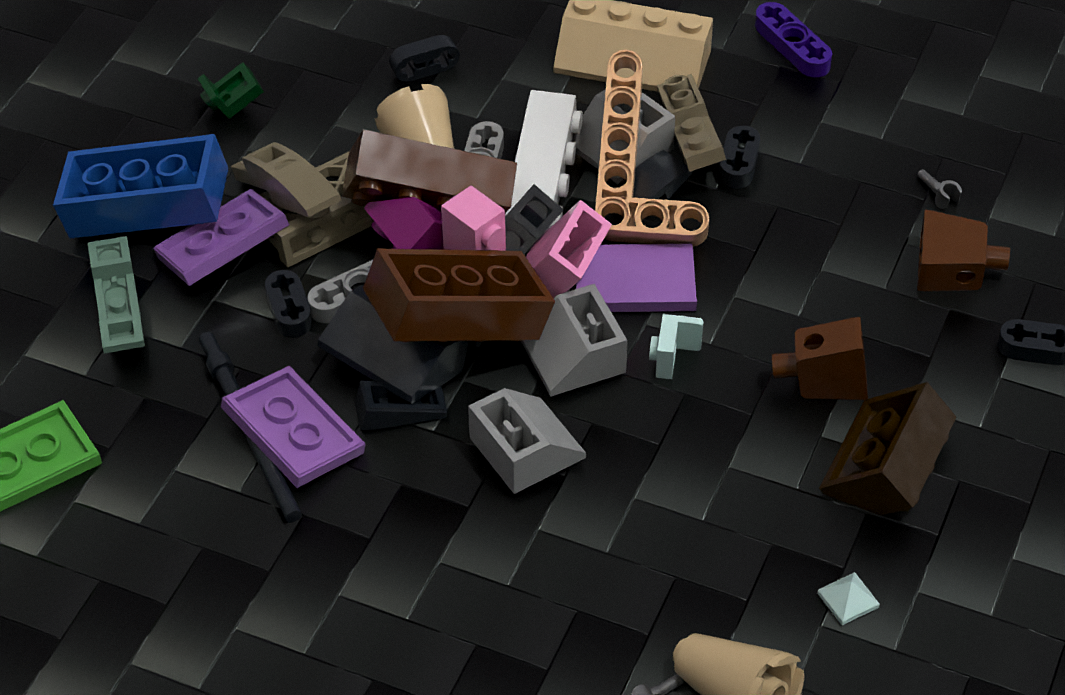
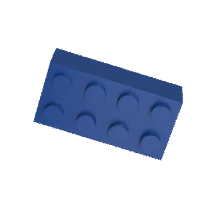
M215 134L70 151L67 154L53 206L69 238L217 222L229 167Z

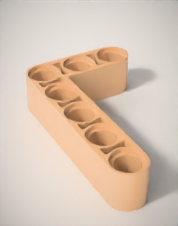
M619 50L610 57L607 68L595 211L603 218L609 213H617L623 217V220L617 225H611L604 239L625 243L692 244L693 247L698 246L707 238L709 229L708 212L700 203L633 198L643 67L642 60L638 54L630 50ZM622 68H629L635 72L629 78H622L616 74ZM618 104H627L632 110L626 114H617L613 111V108ZM615 140H624L629 144L627 149L623 151L613 150L609 145ZM613 176H619L626 180V183L620 188H612L606 184L607 180ZM653 215L659 217L662 223L656 228H648L643 225L642 220L647 216ZM688 218H693L701 223V227L697 230L689 231L684 229L681 223Z

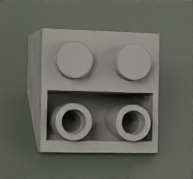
M606 89L595 95L582 116L580 134L573 133L572 142L576 143V153L598 170ZM644 93L641 96L636 167L662 150L670 152L674 149L675 116ZM618 104L613 108V111L617 114H626L632 110L627 104ZM615 140L609 146L613 150L623 151L627 149L629 144L624 140ZM613 176L610 178L617 184L623 180V178L619 176Z
M595 284L556 295L554 297L555 304L540 339L520 340L550 397L626 373L627 339Z
M504 388L468 406L470 439L514 494L586 458V452L540 397Z

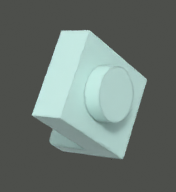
M663 314L660 335L651 337L649 360L657 361L656 378L672 379L676 349L701 350L703 319Z

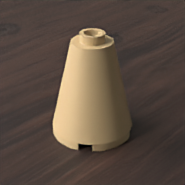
M421 84L423 90L411 92L410 87H405L389 95L379 104L376 110L378 117L377 119L375 118V123L380 133L454 149L448 101L445 93L438 86Z
M698 633L691 634L687 638L682 639L676 645L673 652L676 674L700 695H801L804 670L798 668L796 664L801 662V660L789 652Z

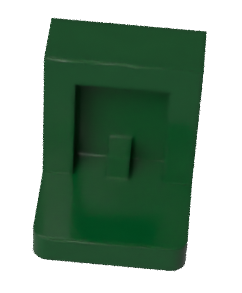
M243 62L215 84L204 74L198 78L205 90L200 94L205 103L212 111L219 108L229 119L264 93L251 70Z

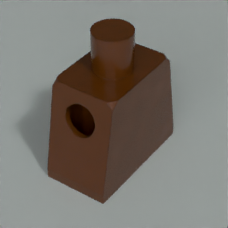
M925 210L920 234L917 291L978 290L982 287L985 269L1008 270L1010 247L987 245L988 226L984 222Z
M854 317L798 329L795 332V352L772 354L774 379L798 377L801 396L807 399H868L861 318Z

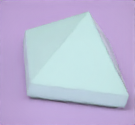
M855 572L818 589L817 592L841 625H845L878 609L880 605Z

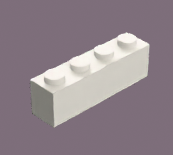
M538 90L530 91L515 162L518 163L512 204L506 214L533 184L539 187L558 205L560 197H567L570 176L565 174L567 165L574 164L576 143L572 142L573 133L580 134L583 116L582 111L576 110V95ZM563 212L556 218V220L550 225L549 228H551L563 216Z

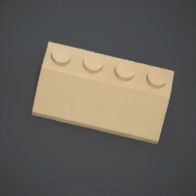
M569 0L562 18L553 73L606 82L610 57L619 50H630L638 54L642 60V89L659 92L657 85L665 83L668 78L675 75L686 76L689 74L693 75L699 88L711 52L713 18L630 4L623 1ZM622 68L616 72L622 78H629L635 73L629 68Z

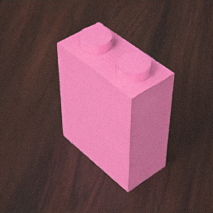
M582 200L576 203L532 245L526 256L553 298L556 295L567 292L582 278L612 225Z

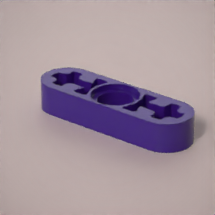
M766 2L758 6L756 9L755 29L802 74L809 77H822L830 71L832 50L785 6L776 2ZM798 37L801 39V41L789 42L784 38Z

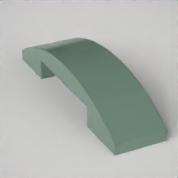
M127 236L88 242L104 354L144 347L143 328Z

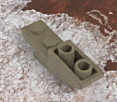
M675 75L668 78L665 83L657 85L664 108L675 116L674 136L689 172L726 160L723 147L709 118L705 102L693 75Z
M276 142L242 157V161L231 166L236 180L269 191L275 206L308 218L321 217L330 211V206L342 201L338 191L314 166L293 150Z

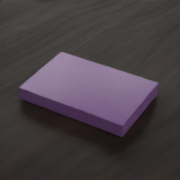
M249 189L220 207L217 222L190 225L156 245L153 249L158 259L190 286L287 227L289 223L283 212L254 190Z
M692 244L600 245L584 275L576 283V289L595 284L611 312L696 311L697 298Z
M290 366L222 398L221 408L296 488L364 453L365 442Z

